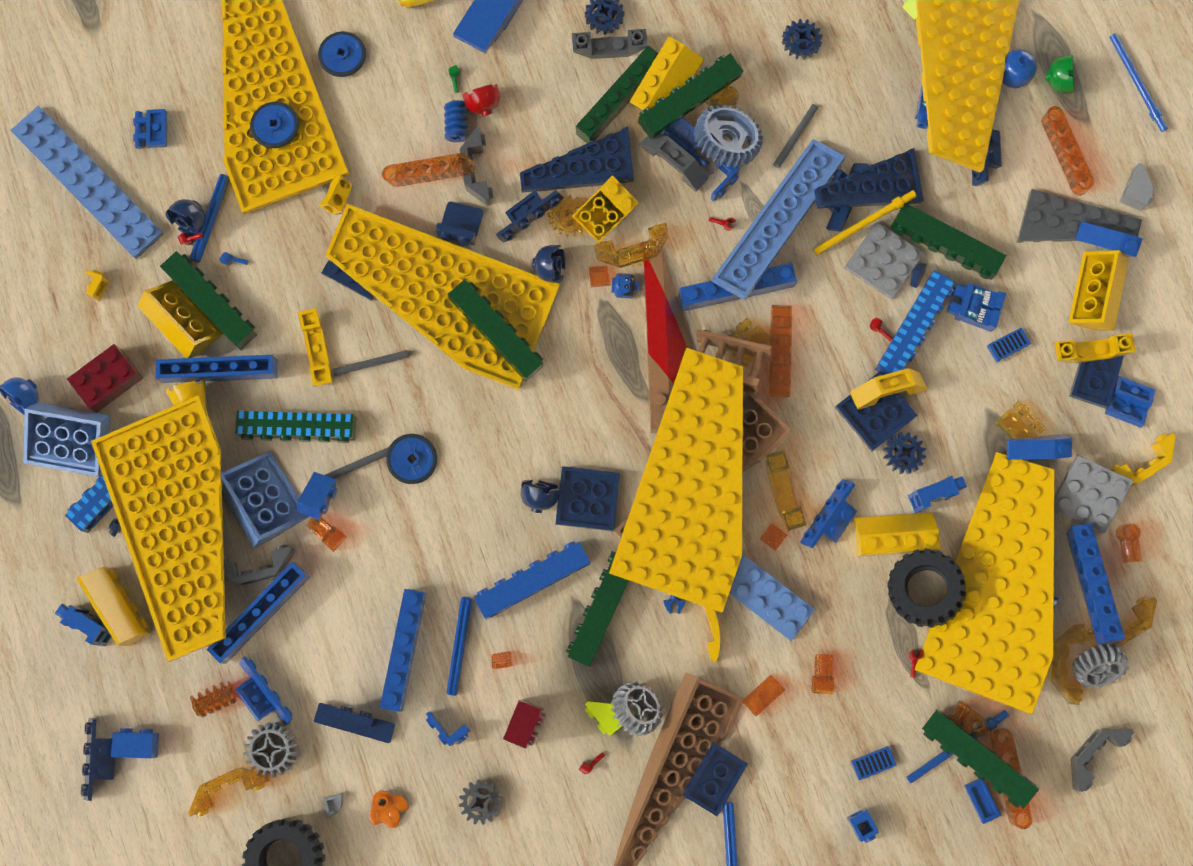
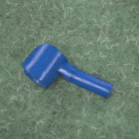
M224 252L219 259L221 263L227 266L231 261L245 265L248 264V260L236 258L227 252Z

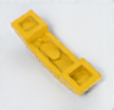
M317 308L299 311L297 313L301 331L304 335L313 387L333 383L327 346Z
M704 607L713 637L712 642L706 643L712 663L717 661L719 655L720 629L715 610Z

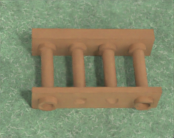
M697 329V342L700 343L698 352L705 353L708 345L719 347L715 357L723 359L726 349L735 351L737 353L733 363L739 366L744 354L756 356L749 375H743V392L758 395L760 392V379L756 377L763 358L769 360L772 358L771 346L712 333L709 330Z

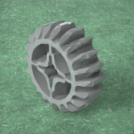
M1109 643L1104 646L1099 644L1098 647L1092 646L1091 649H1085L1084 653H1080L1079 657L1075 658L1072 663V670L1075 679L1080 685L1085 686V688L1091 687L1093 689L1097 686L1101 688L1104 685L1108 686L1112 682L1115 683L1117 679H1121V675H1125L1126 670L1129 669V662L1126 654L1120 647H1117L1115 644L1110 646Z
M637 681L626 683L618 688L611 702L614 706L611 711L616 714L613 719H618L619 721L617 726L622 725L624 727L623 731L629 730L630 735L636 734L637 737L648 735L656 730L662 722L661 718L664 715L661 712L663 706L659 705L661 699L655 697L657 692L652 693L651 687L645 688L644 683L639 684Z
M268 722L265 728L263 725H259V732L255 729L251 732L254 737L247 736L246 738L251 743L244 744V747L249 748V751L243 753L244 756L249 755L250 759L245 761L246 764L253 763L250 770L258 768L256 774L260 775L263 772L265 778L270 773L272 778L277 777V772L283 775L284 769L290 770L291 766L289 763L294 764L296 762L292 756H298L299 754L297 751H293V748L299 747V744L292 743V741L297 739L296 736L289 737L292 730L289 729L284 732L286 725H282L279 728L278 722H275L273 726ZM273 733L279 735L285 744H278L275 737H273ZM266 734L264 746L257 749L259 740ZM270 747L280 748L279 750H275L272 753H268V751L263 752V750H266ZM286 751L284 759L276 766L278 754ZM257 755L265 756L270 766L263 764Z

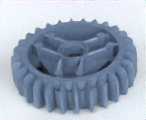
M721 104L720 107L714 105L713 108L709 107L707 110H704L695 125L694 136L695 142H698L697 147L703 148L701 153H707V158L711 157L713 162H720V166L724 163L727 168L730 164H732L733 168H736L737 165L739 167H742L744 164L748 165L758 155L763 143L762 130L758 129L759 124H754L755 119L749 118L750 114L746 115L743 113V110H737V106L733 109L730 105L725 107L724 104ZM722 136L729 137L731 141L724 140ZM745 138H746L747 141H748L749 147L746 148V149H743V148H741V147H742V145H743V143H744V141H745Z

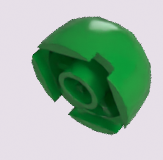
M1064 55L1054 59L1050 65V70L1046 71V82H1050L1051 88L1058 93L1074 92L1073 55Z

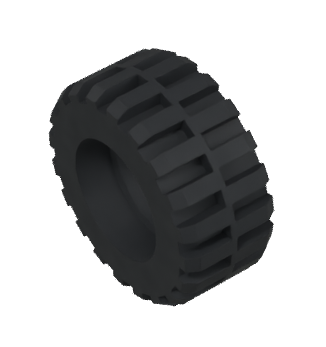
M925 548V551L913 550L912 554L908 555L907 553L902 556V560H897L894 564V569L890 571V578L887 583L888 595L897 613L907 622L916 624L918 627L928 626L929 628H934L936 625L942 626L946 624L950 619L953 620L958 611H961L966 598L965 578L961 568L953 561V558L949 555L945 556L941 551L937 550L934 552L931 549ZM925 570L938 573L946 583L944 598L938 604L929 607L916 604L908 594V583L911 577Z
M278 819L265 824L252 834L253 837L245 845L247 847L246 851H243L242 858L245 859V863L242 866H268L266 859L267 851L278 840H289L298 847L302 857L301 866H322L325 861V854L322 852L324 845L323 842H319V834L317 832L314 833L311 830L313 827L309 824L305 825L302 823L303 821L298 819Z

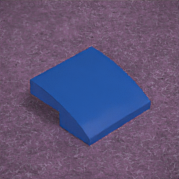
M1118 376L1109 408L1105 410V414L1142 428L1145 425L1148 409L1152 406L1155 389Z

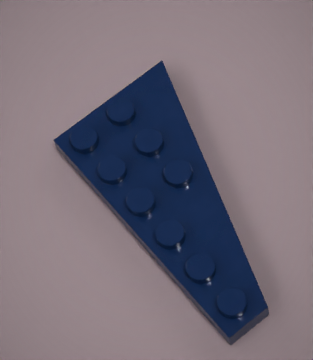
M628 126L619 132L606 135L605 138L598 141L594 140L569 151L565 155L554 157L551 161L544 164L540 163L520 172L522 193L533 192L534 190L545 191L603 185L611 176H614L619 183L634 182Z
M915 148L817 187L814 190L817 208L888 205L896 197H902L912 190L917 197L908 201L907 204L922 203L924 200Z

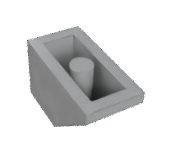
M1138 163L1132 169L1119 201L1139 211L1151 204L1153 200V195L1151 194L1154 189L1143 164Z

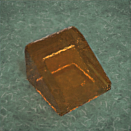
M510 651L495 653L491 656L493 669L512 667L513 665Z

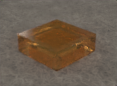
M608 266L589 267L591 288L610 286Z
M771 523L760 540L776 551L787 534Z

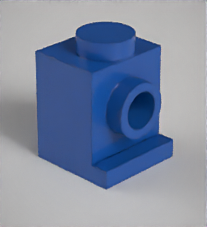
M864 808L846 818L860 842L868 843L876 838L875 835L879 833L868 810ZM860 823H865L866 828L864 830H860Z

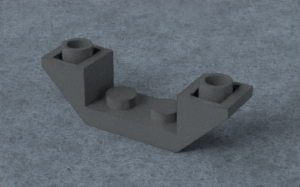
M646 29L628 30L627 37L592 39L591 32L572 33L573 52L590 59L629 57L647 47Z
M476 128L460 148L464 185L467 192L485 205L490 206V199H493L492 187L488 188L487 181L476 183L475 172H471L470 167L474 165L472 154L483 153V146H486L485 135H481L480 128Z
M660 133L652 140L647 136L640 143V146L653 157L658 154L683 175L682 181L695 192L708 180L709 177L697 160L667 135Z
M287 545L277 546L275 551H271L274 567L272 565H265L260 567L259 571L240 572L241 575H239L237 563L230 562V559H225L224 577L241 586L277 577L285 569L295 553L294 548Z
M1096 729L1070 759L1072 788L1075 791L1083 792L1093 785L1092 780L1095 776L1083 765H1087L1092 761L1094 752L1105 746L1107 743L1106 739L1114 746H1126L1131 742V736L1134 734V731L1132 729Z

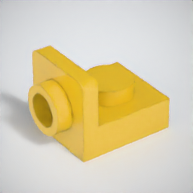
M86 269L85 273L93 278L87 286L86 294L100 302L110 281L104 277V273L95 269L93 272Z

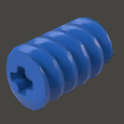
M453 100L444 105L445 139L450 142L457 143L467 140L463 136L468 134V130L465 129L468 127V123L464 122L468 120V117L464 115L468 113V110L464 108L466 104L462 100Z

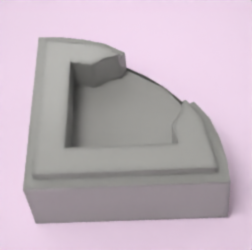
M343 792L322 798L327 818L335 815L340 810L344 800Z

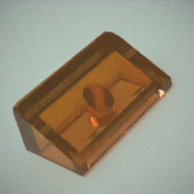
M770 675L743 699V704L756 717L785 691V688Z

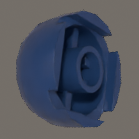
M180 199L175 201L166 211V217L172 225L175 222L179 226L178 230L182 233H188L189 236L199 234L205 225V213L200 203L195 200Z
M561 245L544 246L540 248L535 258H533L532 267L540 279L550 283H560L563 280L564 275H561V268L565 269L566 260L564 250L559 249Z
M533 480L522 481L520 492L522 502L527 507H530L532 512L542 513L543 510H548L557 503L560 488L557 485L545 481L533 484Z

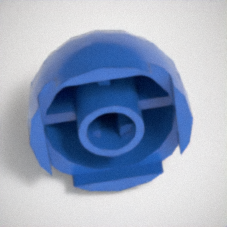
M1022 49L1008 52L1005 58V71L1002 83L1015 89L1028 85L1034 78L1037 69L1036 60L1033 55Z
M13 377L0 385V394L5 399L8 398L11 402L10 405L23 415H25L26 407L36 404L39 400L38 393L35 390L37 385L30 379L26 381L20 377Z

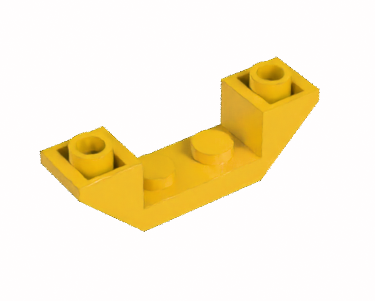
M1132 333L1112 335L1108 339L1075 342V340L1054 342L1057 362L1070 364L1111 359L1136 352Z
M907 368L874 377L852 390L850 394L857 409H862L875 405L881 397L907 391L909 395L926 391L927 387L920 372Z
M1174 432L1169 435L1163 433L1155 438L1156 443L1152 444L1151 447L1157 454V457L1148 462L1149 466L1145 469L1142 466L1132 472L1127 464L1121 466L1116 464L1109 469L1132 479V486L1141 483L1172 462L1176 435Z

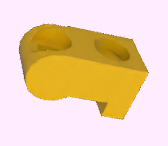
M337 175L332 180L329 190L319 206L331 214L341 213L350 194L352 183Z

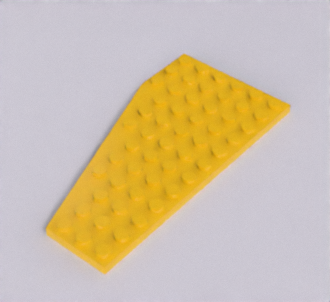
M221 0L224 90L223 162L242 213L245 215L330 183L337 175L342 178L348 176L349 172L283 1ZM269 102H282L294 109L299 119V130L296 137L288 145L281 148H267L260 145L254 139L250 130V122L254 112L260 106Z
M916 0V27L918 46L921 49L923 69L921 78L923 98L927 109L929 154L979 173L984 170L1005 71V58L1009 52L1020 0Z
M346 204L325 254L331 262L464 370L519 391L523 378L448 299L447 294L464 279L468 283L472 282L478 288L477 293L481 297L484 295L491 302L490 307L494 311L496 309L500 311L504 316L503 321L507 325L510 323L517 330V336L520 339L522 337L525 338L530 344V350L534 353L560 284L546 282L534 274Z
M686 348L609 574L723 613L742 557V366Z
M197 395L91 441L167 662H172L226 639L221 449L202 397Z
M996 452L955 561L961 568L966 583V598L963 602V607L960 612L958 611L953 620H948L942 626L936 625L934 628H930L922 648L923 656L918 660L915 667L917 672L1030 715L1034 714L1054 658V469L1021 459L1009 460L1007 455ZM945 587V590H944V593H943V595H942L941 600H942V599L944 598V596H945L946 587Z

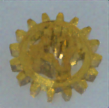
M569 195L568 199L564 198L561 200L558 206L550 208L552 212H548V217H550L549 224H554L552 226L553 231L559 229L558 234L561 235L565 232L566 237L571 232L573 236H576L577 230L583 232L581 225L572 216L565 218V215H573L576 209H579L585 202L579 203L578 197L572 200L571 195ZM556 215L558 216V218H561L560 223L557 221Z

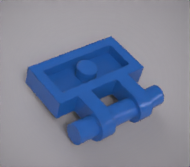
M165 109L146 110V117H143V112L136 111L135 118H133V125L135 126L133 141L135 142V148L142 149L144 141H146L148 148L167 147V111ZM144 125H146V133H143Z

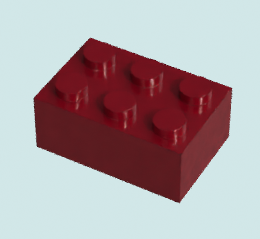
M113 344L68 377L67 380L86 406L97 413L142 380L143 376L124 351Z
M518 700L503 740L525 749L529 745L532 746L538 735L535 732L536 727L542 725L546 715L543 713L544 708L525 700Z

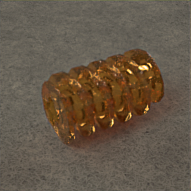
M228 681L227 686L220 682V689L213 685V692L206 688L205 696L198 692V699L193 695L190 696L192 708L198 717H206L207 713L212 714L215 710L219 711L222 709V706L228 707L229 702L232 704L237 702V696L230 681Z

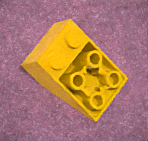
M611 176L572 217L597 243H600L639 202L614 176Z

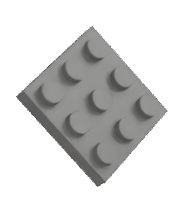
M876 222L844 269L892 300L924 253Z
M1077 454L1054 496V509L1085 524L1092 523L1094 528L1105 533L1133 480Z

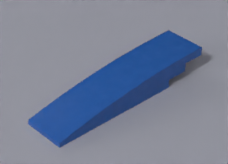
M474 0L455 29L453 36L486 54L493 41L496 42L503 29L506 30L523 0Z

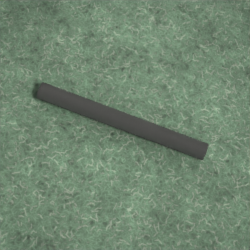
M815 104L811 105L773 165L776 168H780L818 109Z
M408 350L333 368L334 376L409 358Z
M389 447L329 472L325 476L335 479L384 458Z

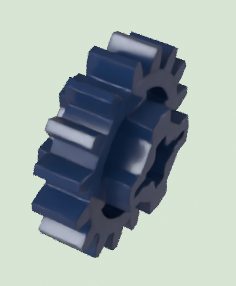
M590 0V5H586V24H590V30L596 28L597 34L600 31H603L604 35H606V31L612 34L613 28L619 30V24H623L625 11H622L623 4L619 5V0Z
M799 19L797 24L795 21H792L791 26L787 25L785 31H783L782 44L785 45L784 51L789 50V56L795 54V59L802 56V59L805 60L806 55L812 58L813 52L817 54L818 47H821L822 44L820 40H822L823 35L819 34L820 28L815 29V23L810 25L808 19L805 23H802L801 19Z
M900 432L898 438L893 435L891 437L892 441L888 440L885 443L888 447L883 449L887 453L883 459L889 460L886 466L892 465L893 472L899 469L900 475L904 473V470L907 475L911 474L912 470L914 472L919 470L918 466H923L924 464L921 460L926 458V455L922 454L926 448H921L920 446L923 441L917 442V435L911 438L910 432L906 433L905 436ZM903 441L909 442L912 445L905 444ZM893 447H894V449H895V456H894V457H893V455H892ZM909 449L911 450L908 452L907 455L902 456L900 458L898 457L901 455L902 452L908 451ZM915 450H916V452H917V458H916V459H915V457H914ZM897 462L905 463L906 466L900 465Z

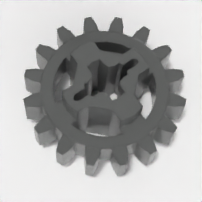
M477 779L476 785L470 782V789L464 787L463 791L466 794L459 796L463 800L459 807H464L461 814L467 813L466 820L469 821L473 818L474 824L481 820L482 825H484L486 819L492 822V815H499L496 809H502V805L498 804V802L502 801L503 797L497 796L500 789L494 790L495 784L493 783L489 786L488 780L481 784L480 779ZM478 788H484L490 792L485 794L480 792ZM471 793L473 799L472 803L468 805V796ZM477 797H479L480 799H485L489 797L484 802V807H482V805H476L475 807H473V805H475L478 801ZM494 799V807L490 811L489 803ZM474 810L480 811L483 816L476 815L472 812Z

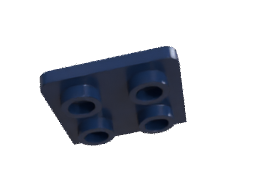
M451 201L448 202L442 223H437L436 226L438 237L446 241H457L462 245L475 246L484 214L483 210Z

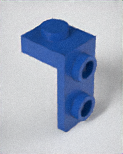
M717 161L716 167L726 174L727 177L712 192V201L716 198L720 199L726 193L727 186L729 184L732 186L738 180L739 168L737 166L733 168L732 164H730L727 168L726 164L723 163L720 166V162Z
M431 711L426 713L428 717L426 719L427 723L432 729L436 728L440 733L438 738L444 745L452 746L456 742L460 744L469 737L467 733L471 730L466 724L449 736Z

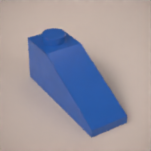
M1081 221L1075 240L1112 251L1120 250L1123 254L1137 257L1143 238Z
M1058 434L1007 440V459L1009 460L1072 457L1071 437Z

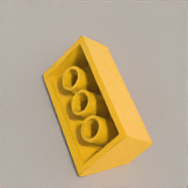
M669 36L631 98L630 103L641 111L647 107L649 109L652 108L659 98L668 97L675 87L679 86L681 88L685 85V81L691 76L695 77L705 59Z
M1120 250L1083 252L1068 321L1069 324L1096 331L1115 330L1129 264V258Z
M173 280L145 290L137 305L185 358H193L202 354L223 334Z
M932 512L854 518L858 557L913 553V550L917 549L925 551V548L931 549L934 552L941 550L939 529Z
M103 566L77 577L76 580L116 645L132 646L150 634L148 622L138 614V606L128 598L129 592L124 585H120L117 580L119 578L118 574L113 568L110 569Z

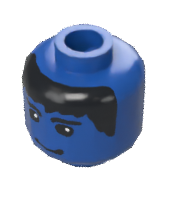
M618 273L615 278H612V293L617 298L631 299L634 297V292H638L639 281H635L633 274Z

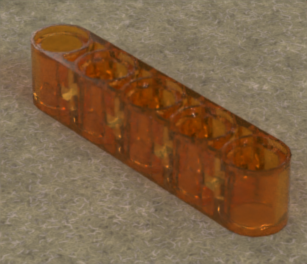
M1052 106L1042 117V125L1072 192L1079 196L1084 195L1094 185L1093 176L1063 110L1060 107ZM1057 132L1062 133L1063 137L1059 136ZM1072 165H1075L1078 170L1073 169ZM1079 182H1083L1086 187H1082Z
M456 153L388 165L382 171V178L391 186L400 187L469 175L474 172L475 163L467 154ZM467 161L466 165L461 167L462 163ZM449 164V167L444 170V167ZM431 167V170L426 173V170Z
M791 305L771 306L770 346L772 348V358L770 360V397H790Z
M995 728L990 733L993 752L1001 758L1005 752H1008L1010 760L1007 763L1022 774L1012 732L1005 728ZM1000 732L1005 734V740L1002 743L998 740ZM1003 793L1009 822L1020 829L1029 828L1032 824L1029 803L1024 809L1021 806L1016 808L1008 801L1009 797ZM1022 813L1024 821L1018 824L1017 816Z

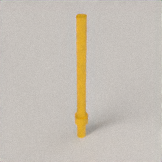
M912 190L902 197H896L892 200V203L813 249L814 253L817 256L891 211L904 207L905 203L917 197L915 192Z

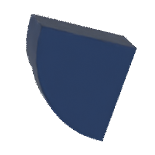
M920 263L913 269L910 286L918 287L927 264Z

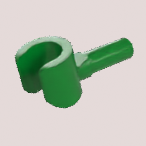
M454 65L448 71L453 82L454 93H458L456 76L461 74L457 65Z

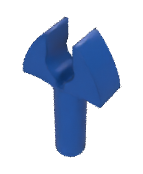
M671 595L669 600L663 601L668 613L671 614V604L675 601L678 605L677 614H679L685 605V601H681L678 597Z

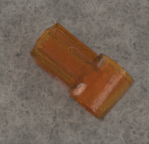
M322 517L320 520L311 518L306 525L333 552L347 538L338 528L329 524Z
M1123 524L1116 529V536L1120 540L1123 563L1142 561L1139 544L1141 531L1135 524ZM1127 528H1128V529L1130 530V532H1131V535H1130L1129 538H1128V537L1126 536V534H1125V530H1126Z
M815 654L812 693L833 695V655Z

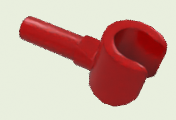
M709 217L708 220L709 222L722 225L727 231L734 228L729 226L727 222H736L732 217L726 220Z
M182 233L177 236L181 245H191L192 241L203 237L202 233L189 236L188 233Z
M879 318L872 319L870 329L881 333L891 341L893 337L881 328L883 321Z
M914 649L909 652V658L912 660L910 677L915 678V667L918 660L922 658L923 652L920 650L918 658L913 655Z
M600 753L590 764L584 761L579 770L584 774H589L593 767L605 757L604 753Z

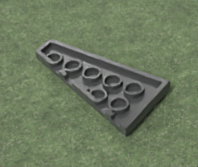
M1031 189L1016 243H1023L1025 241H1077L1075 237L1081 221L1138 237L1142 219Z

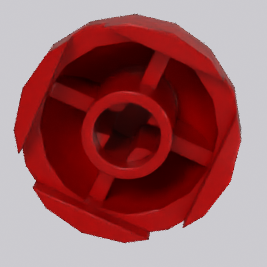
M497 84L473 89L471 94H468V92L462 94L466 107L472 113L482 114V117L493 114L492 110L500 103V91Z

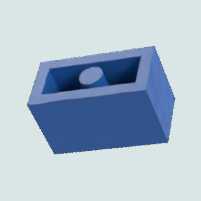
M313 472L297 501L298 513L320 520L321 516L327 513L331 498L334 499L337 494L336 479Z
M120 728V732H113L111 757L157 758L159 733H153V729H140V732H133V728Z

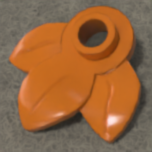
M384 790L378 791L372 798L373 807L369 811V818L373 825L383 821L388 827L396 828L400 821L399 812L408 810L409 804L401 795H391ZM385 799L386 803L380 804L379 800Z

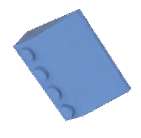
M40 402L26 407L24 415L23 463L100 476L101 469L91 441L110 433V415Z
M270 451L221 473L222 496L253 548L274 539L309 517L298 513L297 501L299 498Z

